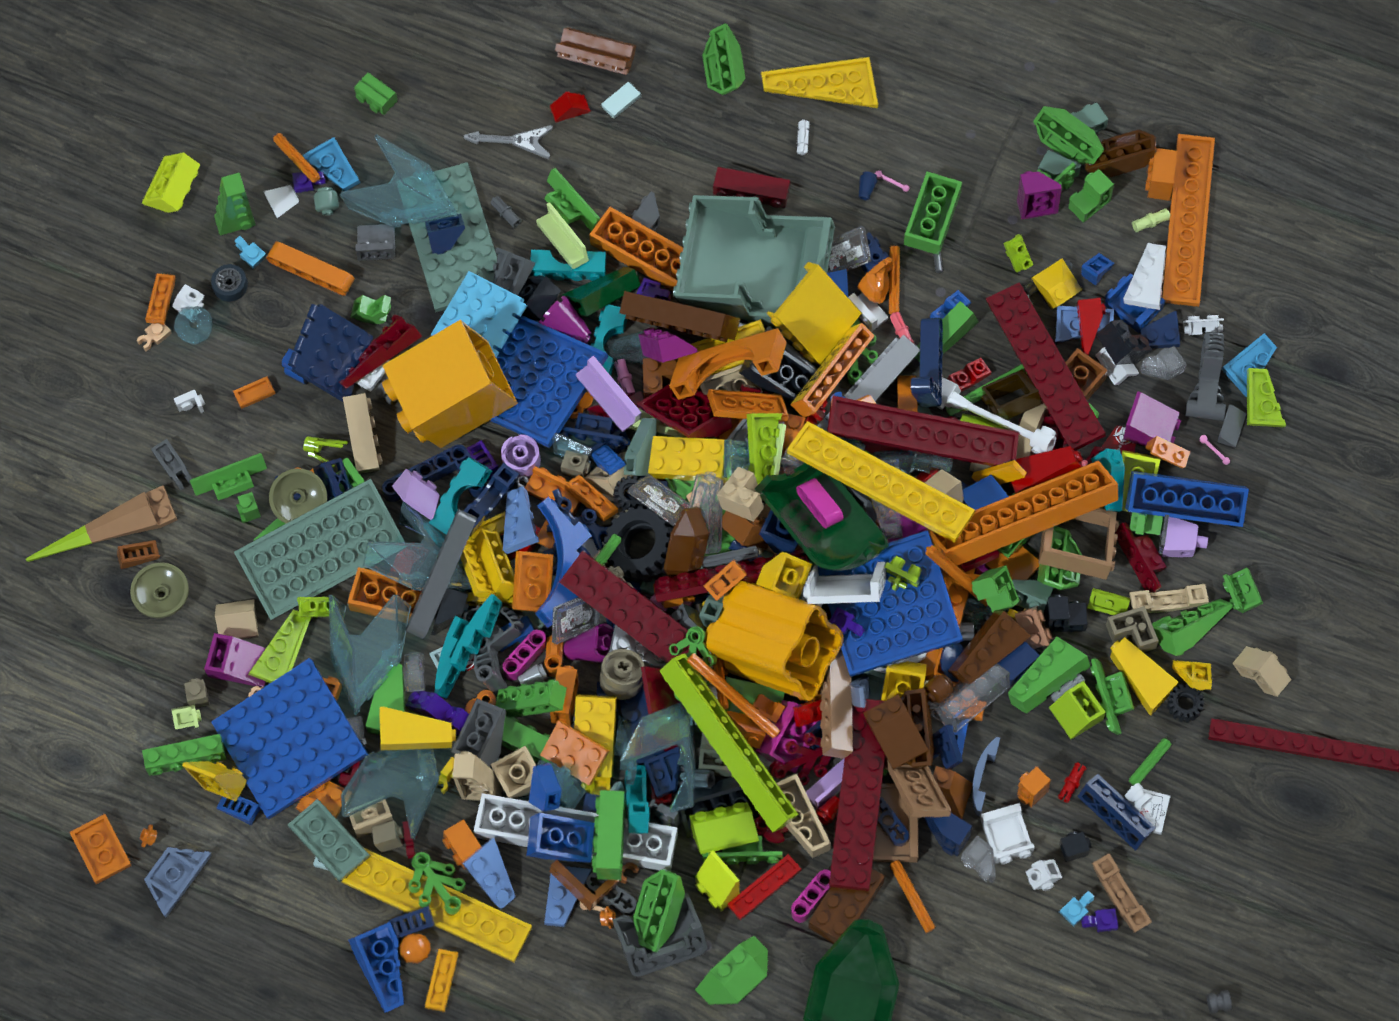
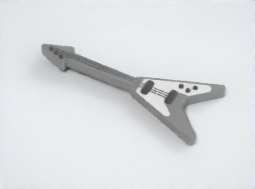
M552 126L542 127L513 136L482 135L479 132L464 135V139L475 144L479 142L510 143L550 159V154L538 141L552 131Z

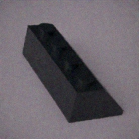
M734 777L716 781L711 789L692 788L674 793L687 838L693 837L690 815H695L697 812H708L718 807H730L736 803H748L753 819L761 816Z

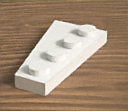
M1152 243L1147 244L1124 296V304L1160 310L1166 246Z

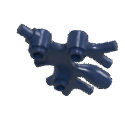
M560 489L552 491L555 497L554 501L558 504L560 511L569 516L573 525L579 521L581 524H585L592 535L591 537L597 551L602 550L604 546L600 537L602 534L608 535L606 533L608 527L599 526L595 522L597 519L596 512L593 509H585L581 516L575 517L570 512L572 508L571 501L565 498V496L562 497ZM549 525L546 526V532H552ZM554 543L552 548L542 551V553L552 554L557 557L556 543ZM582 545L576 550L578 553L585 551L591 556L589 551ZM557 562L553 566L552 575L556 574Z

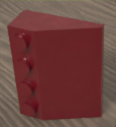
M667 385L637 403L638 408L688 438L715 437L732 428L731 418L714 416L708 396L698 390L695 395L678 400L670 386Z
M641 667L652 741L665 752L676 747L681 749V754L694 751L693 744H695V738L690 730L692 719L681 701L675 698L674 691L660 673L661 669Z

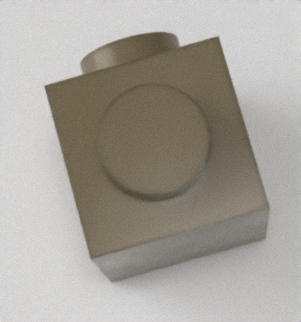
M566 450L561 464L562 474L574 478L580 475L584 478L585 474H589L591 469L588 455Z
M191 679L189 682L184 683L189 705L195 704V708L210 705L207 686L203 679Z
M395 821L372 827L374 845L381 853L403 846L404 830Z

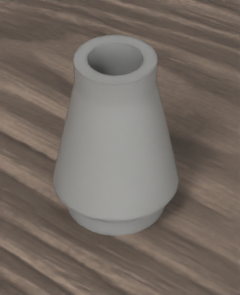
M535 664L525 673L518 676L520 683L527 685L534 684V682H544V679L548 678L543 664Z

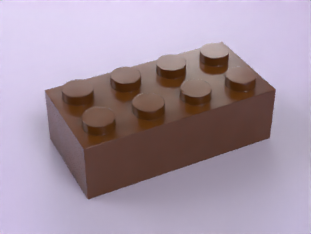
M872 869L869 891L830 887L809 920L808 928L835 943L854 920L862 919L882 887L885 876Z

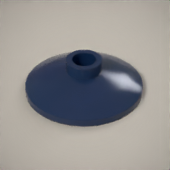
M958 643L944 647L940 658L941 669L944 675L952 682H959V680L948 670L965 649Z

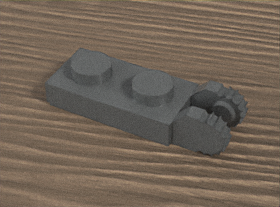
M165 439L151 448L152 453L170 479H173L180 491L184 489L182 482L177 476L183 473L189 483L193 478L169 441Z

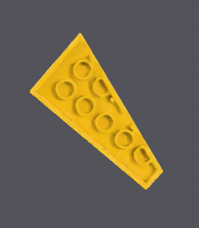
M869 57L761 72L764 92L878 108Z

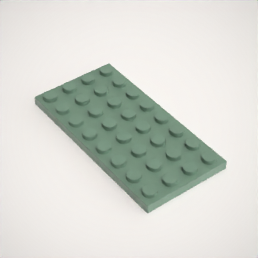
M468 162L397 181L435 313L446 310L468 271L490 282H494L495 270H493V265L497 262V256ZM461 214L465 229L452 249L447 250L444 254H432L425 222Z
M370 478L234 551V554L270 620L298 606V597H314L355 575L358 567L366 569L402 550L407 545Z

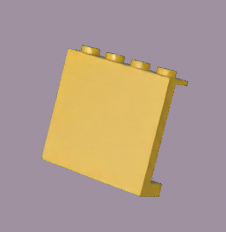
M808 262L804 266L808 273L775 313L768 311L767 314L771 318V323L782 330V335L793 342L792 346L802 352L805 359L811 364L813 362L821 364L862 313L818 264Z

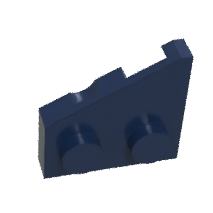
M1177 311L1171 312L1140 330V335H1143L1148 340L1151 349L1180 347Z
M679 747L644 761L658 799L677 791L681 749Z

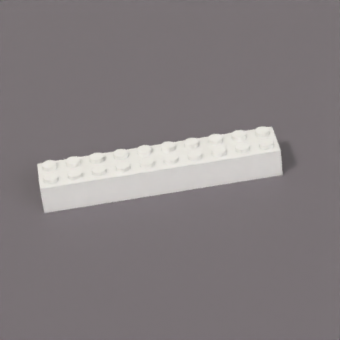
M482 793L474 834L475 838L490 840L495 838L496 842L527 847L530 817L537 813L595 823V816L599 815L597 813L563 807L543 812L530 804L529 801ZM625 819L622 864L632 862L638 867L655 870L665 869L671 872L678 836L677 827L649 823L648 833H628L627 819ZM592 847V857L593 855H596V853H594V847Z

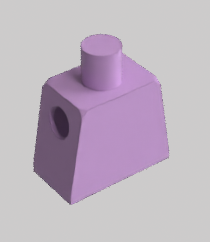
M1168 517L1162 557H1193L1196 547L1207 549L1208 537L1197 536L1198 525L1178 518Z

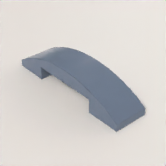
M869 676L858 678L850 683L852 705L856 707L866 706V699L871 696Z
M999 737L993 739L985 748L975 769L972 802L975 814L979 817L986 795L985 792L979 791L986 761H995L1000 742Z

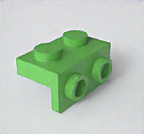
M1248 568L1230 576L1227 574L1223 575L1225 580L1223 586L1227 592H1230L1232 597L1230 603L1233 604L1234 610L1237 609L1244 613L1263 604Z

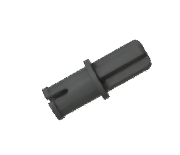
M499 196L492 198L490 203L500 213V217L505 218L513 228H516L522 220L512 211V207L507 206Z

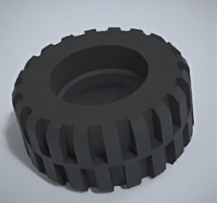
M639 505L638 509L634 506L629 507L627 512L624 510L620 512V516L617 519L614 517L611 521L613 523L612 526L606 530L608 536L604 537V544L608 542L613 534L621 538L620 544L609 557L608 562L614 568L619 566L624 576L635 582H642V580L644 582H651L652 578L658 580L662 577L661 574H666L664 564L670 535L675 524L664 515L661 517L659 512L651 506ZM645 529H654L656 540L652 550L640 559H631L629 549L635 535Z

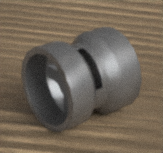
M1227 990L1221 991L1217 995L1214 993L1207 994V1004L1211 1014L1217 1013L1219 1010L1230 1011L1232 1009L1230 995Z

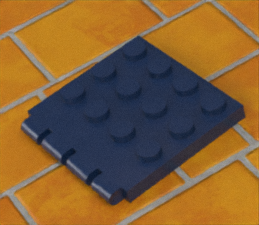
M311 304L307 314L309 319H305L300 332L303 336L299 335L294 347L296 352H292L288 365L292 367L291 371L343 402V397L351 396L356 383L345 389L339 382L350 374L349 369L351 367L355 368L360 363L358 358L370 345L373 336L322 304Z

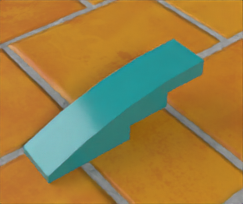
M493 594L477 610L456 645L449 663L459 671H465L471 654L478 655L483 637H491L503 603Z
M457 616L454 617L447 633L436 673L434 693L444 698H448L461 672L449 662L458 641L469 624V621Z

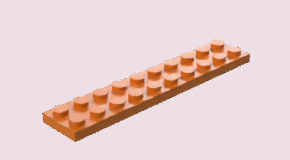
M1178 134L1176 151L1178 152L1172 188L1162 298L1165 300V303L1196 307L1200 305L1215 138Z

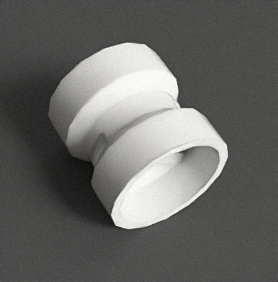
M1140 783L1135 784L1125 795L1129 801L1135 802L1134 807L1138 811L1142 810L1153 798L1150 793H1144L1143 786Z

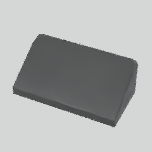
M1229 404L1217 442L1236 448L1246 417L1245 412Z

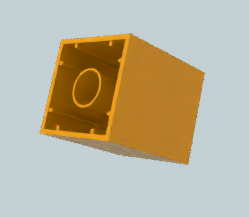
M462 320L453 323L382 365L388 379L382 381V386L392 401L398 399L403 410L397 413V418L403 429L407 433L414 431L422 443L429 440L439 448L448 445L518 404L488 340Z

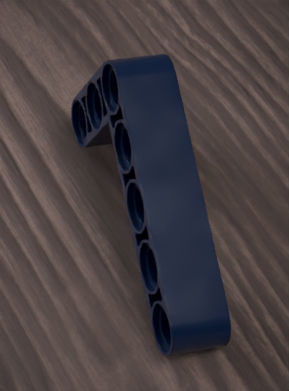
M941 317L921 319L920 377L911 379L912 395L921 407H937L942 404L943 322Z
M458 444L408 470L411 472L415 470L420 475L424 471H429L428 475H421L423 477L422 480L425 482L429 480L433 483L456 470L459 473L462 462L467 460L468 457H472L465 446ZM457 454L464 455L462 458L455 457ZM442 462L447 463L444 467L438 466ZM402 473L383 483V493L385 499L389 502L401 499L396 491L393 493L387 491L393 488L392 485ZM484 484L479 489L470 487L468 491L472 497L477 498L486 485Z

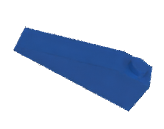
M388 922L348 939L353 953L384 1012L386 1013L403 1005L402 980L400 979L399 970L400 960L398 959V939L391 923Z

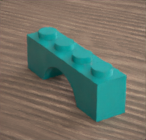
M531 250V261L535 262V265L530 274L531 276H546L549 279L558 281L563 279L593 281L606 275V252L587 251L589 261L572 269L569 264H563L555 260L550 250Z
M608 304L604 310H601L599 316L601 323L595 329L594 337L596 340L595 343H591L592 347L605 352L604 346L606 342L614 335L624 333L628 319H625L626 315L619 313L621 307ZM608 355L603 368L611 376L614 362L613 358Z
M468 457L467 460H464L460 465V472L451 480L449 490L442 495L441 503L429 524L447 535L454 516L458 511V500L461 494L470 487H483L492 470L475 459Z
M626 765L625 797L628 833H648L649 803L646 801L645 765Z

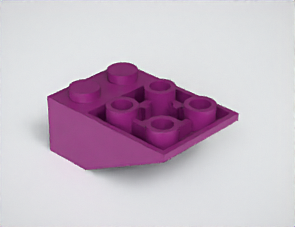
M214 633L204 670L207 676L211 678L265 687L266 681L248 674L266 648L233 636Z

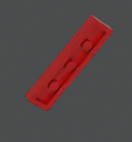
M789 854L786 855L731 900L727 906L741 921L801 872V868Z

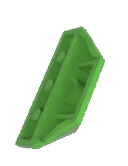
M726 23L710 31V38L706 43L703 53L707 86L722 95L738 89L745 80L741 48Z
M1044 106L1033 120L1041 142L1067 159L1076 160L1078 163L1094 164L1104 151L1095 131L1065 109Z
M1054 526L1051 548L1082 555L1077 544L1071 538L1070 531ZM1039 564L1037 581L1063 590L1077 587L1080 581V573Z
M661 869L644 880L633 920L639 937V945L654 952H658L671 936L677 923L685 896L682 880L679 875Z
M755 936L747 939L713 967L695 991L709 1005L738 1004L767 977L768 950Z

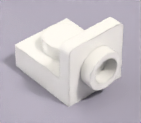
M195 390L174 398L179 412L190 410L194 405L198 406L200 413L204 412L202 406L205 405L201 394L197 396Z

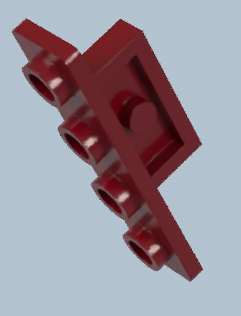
M1123 522L1118 526L1117 532H1115V534H1118L1117 541L1144 590H1149V593L1157 592L1161 588V584L1155 573L1163 571L1166 565L1150 536L1134 537L1128 524Z

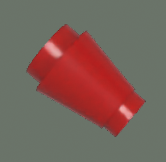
M832 796V798L816 810L821 824L828 825L833 822L838 812V797Z

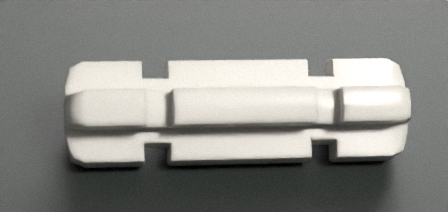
M802 120L798 125L797 144L799 146H797V153L805 155L808 153L809 130L807 129H809V121Z

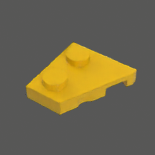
M1173 660L1172 669L1191 688L1211 690L1212 674L1210 663Z

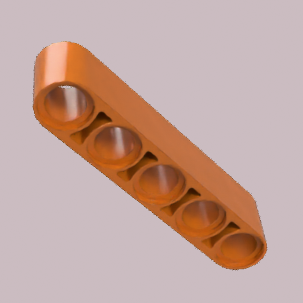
M275 242L266 256V259L271 264L343 296L347 294L355 280L348 272L281 242Z

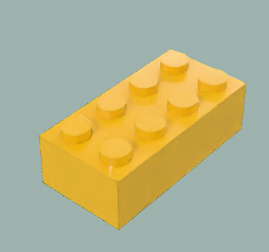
M653 436L648 473L655 479L699 480L702 482H708L713 479L719 483H726L728 480L723 455L727 456L730 469L733 446L727 440Z
M577 695L574 729L610 750L596 777L612 778L617 697Z

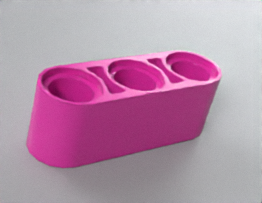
M813 478L797 486L796 489L800 499L825 529L844 519L839 506L817 479Z
M533 630L504 661L503 671L508 680H517L518 676L522 675L546 649L547 640L543 631ZM537 638L543 640L539 644L533 643V641ZM524 652L530 654L527 658L520 657ZM511 666L517 668L514 672L507 671Z
M821 870L795 900L791 908V916L794 921L799 923L805 922L820 905L830 889L829 884H822L820 880L822 878L830 879L831 871ZM816 893L818 898L811 900L808 898V894ZM803 908L806 912L803 915H798L795 910Z

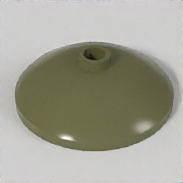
M295 468L281 473L274 480L269 491L270 507L275 516L285 524L327 502V491L324 483L316 474L306 469ZM299 493L301 498L294 500V494Z
M154 563L144 567L137 573L132 581L130 594L133 604L142 614L152 618H165L175 614L183 607L188 598L189 585L184 573L176 566L169 563ZM160 593H165L163 597H159Z

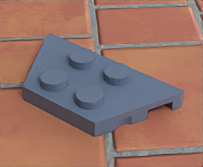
M168 847L144 880L165 917L169 915L212 856L210 852H195L189 849L179 850Z

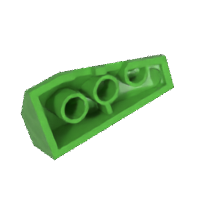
M1218 599L1198 606L1196 611L1185 610L1180 612L1181 616L1172 619L1170 616L1161 618L1152 623L1158 643L1165 652L1175 656L1182 655L1186 650L1192 648L1232 609L1233 604Z

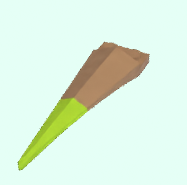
M162 485L147 493H141L27 557L25 560L30 562L96 542L158 529L178 519L167 491Z

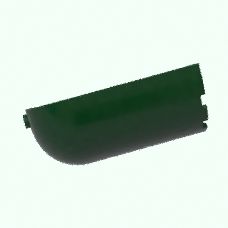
M806 463L795 468V473L788 476L785 473L767 475L755 488L807 556L819 567L829 570L853 569L870 562L888 547V541L884 533L844 483ZM813 478L818 480L843 513L844 519L826 529L819 523L797 493V486Z

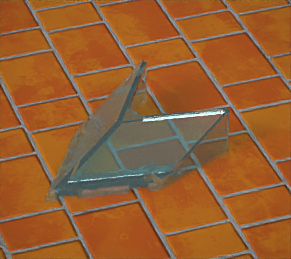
M377 134L375 139L395 172L391 181L387 184L344 191L340 194L348 209L392 227H400L401 224L406 223L416 224L438 220L441 217L450 215L452 217L459 216L430 165Z
M403 501L398 524L423 535L425 538L421 543L369 542L363 566L413 590H422L445 537L413 507ZM460 558L447 588L465 592V589L472 588Z
M329 595L331 661L355 716L360 712L359 708L366 699L369 700L386 680L387 674L392 667L397 666L401 661L406 636L405 629L408 624L411 606L398 595H393L361 635H350L344 621L346 605L333 595Z
M681 702L643 716L620 760L624 764L676 744L680 747V757L677 763L684 767V773L680 775L683 783L669 810L672 813L694 806L696 762L693 718Z
M433 749L382 750L376 754L374 752L368 754L341 794L342 816L348 817L392 796L404 801L410 836L412 839H415L439 781Z

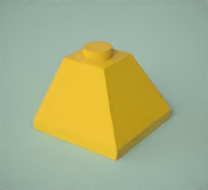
M1063 258L1031 278L1050 309L1058 307L1082 290Z
M781 552L762 567L756 585L799 599L812 564Z
M906 661L887 666L881 701H887L896 695H899L901 698L903 693L908 690L923 689L927 664Z

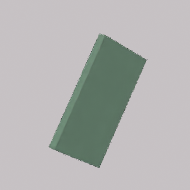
M318 799L288 824V827L339 882L370 857L368 852Z

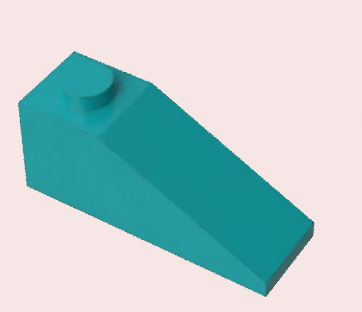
M1105 449L1091 458L1092 463L1099 461L1118 483V501L1105 505L1106 511L1120 512L1123 507L1125 465L1120 450Z

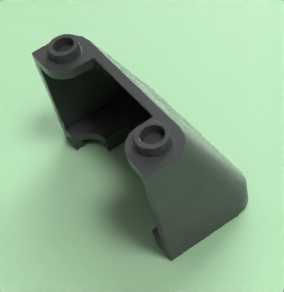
M685 893L674 932L658 952L639 945V937L632 917L623 915L612 919L633 976H643L697 957L707 949L702 925L688 893Z

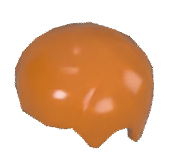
M411 933L405 936L399 945V955L406 963L418 964L427 959L431 951L428 938L418 933Z

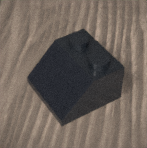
M528 276L518 294L519 297L524 299L523 303L527 305L522 315L529 319L541 320L550 306L557 300L561 290L546 276Z

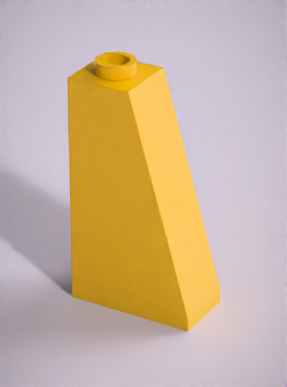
M1124 637L1121 641L1117 640L1110 648L1112 650L1110 658L1118 670L1124 673L1127 683L1148 714L1152 715L1169 697L1171 691L1177 687L1178 681Z
M379 707L381 751L452 748V741H456V729H452V723L387 707Z

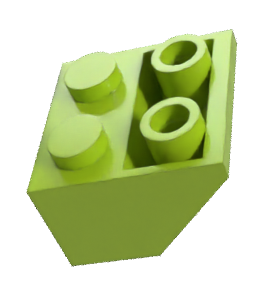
M1084 681L1067 690L1049 707L1071 740L1103 721L1106 713Z

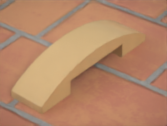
M1042 400L1041 405L1024 413L1019 425L1020 427L1033 433L1036 429H1040L1044 417L1049 415ZM1021 435L1018 438L1016 459L1034 455V452L1031 451L1033 447L1030 446V439Z
M1205 584L1149 593V590L1129 593L1132 610L1145 606L1147 613L1177 611L1209 603Z

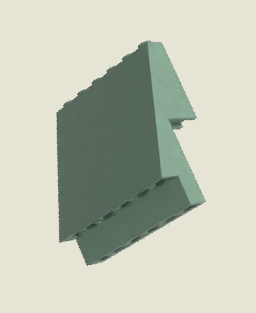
M693 195L692 202L689 203L690 216L686 220L687 232L683 236L684 248L683 252L680 253L679 259L681 264L680 269H677L676 277L678 281L677 286H674L673 295L679 304L727 314L749 322L761 319L763 325L778 328L771 323V318L767 312L775 313L808 273L804 266L808 262L818 264L827 274L835 230L834 222L830 217L766 215L758 197Z

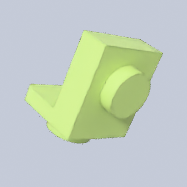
M195 704L171 709L175 730L190 726L199 727L198 722L202 721L200 709L196 710Z

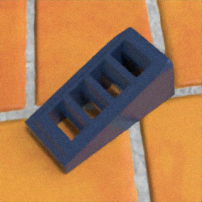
M429 906L389 920L397 938L435 925ZM422 912H423V915H424L426 924H423V921H422V918H421V915H420V913H422ZM414 915H415V917H416V920H417V923H418V927H416V924H415V921H414V918H413ZM405 918H407V920H408V923H409L410 928H411L410 930L408 929V926H407V923H406V921H405Z

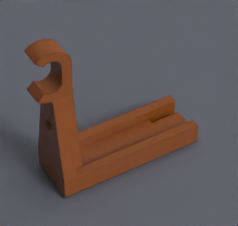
M558 860L551 864L549 872L591 911L619 882L626 884L627 877H624L623 873L627 869H632L634 873H638L639 869L632 862L626 863L622 867V880H607L594 891L595 895Z

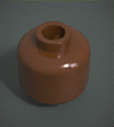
M934 675L925 684L924 688L929 702L942 704L953 693V682L946 675Z

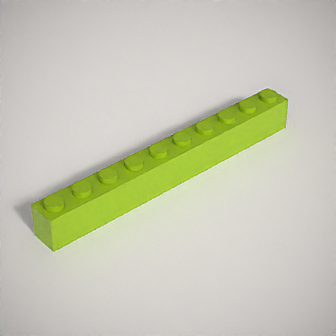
M686 654L674 657L660 670L664 680L670 685L676 697L679 698L686 711L696 722L698 728L708 739L710 745L720 756L721 761L727 766L732 776L743 789V792L765 820L767 826L772 832L785 827L799 814L698 671L687 662L688 657Z

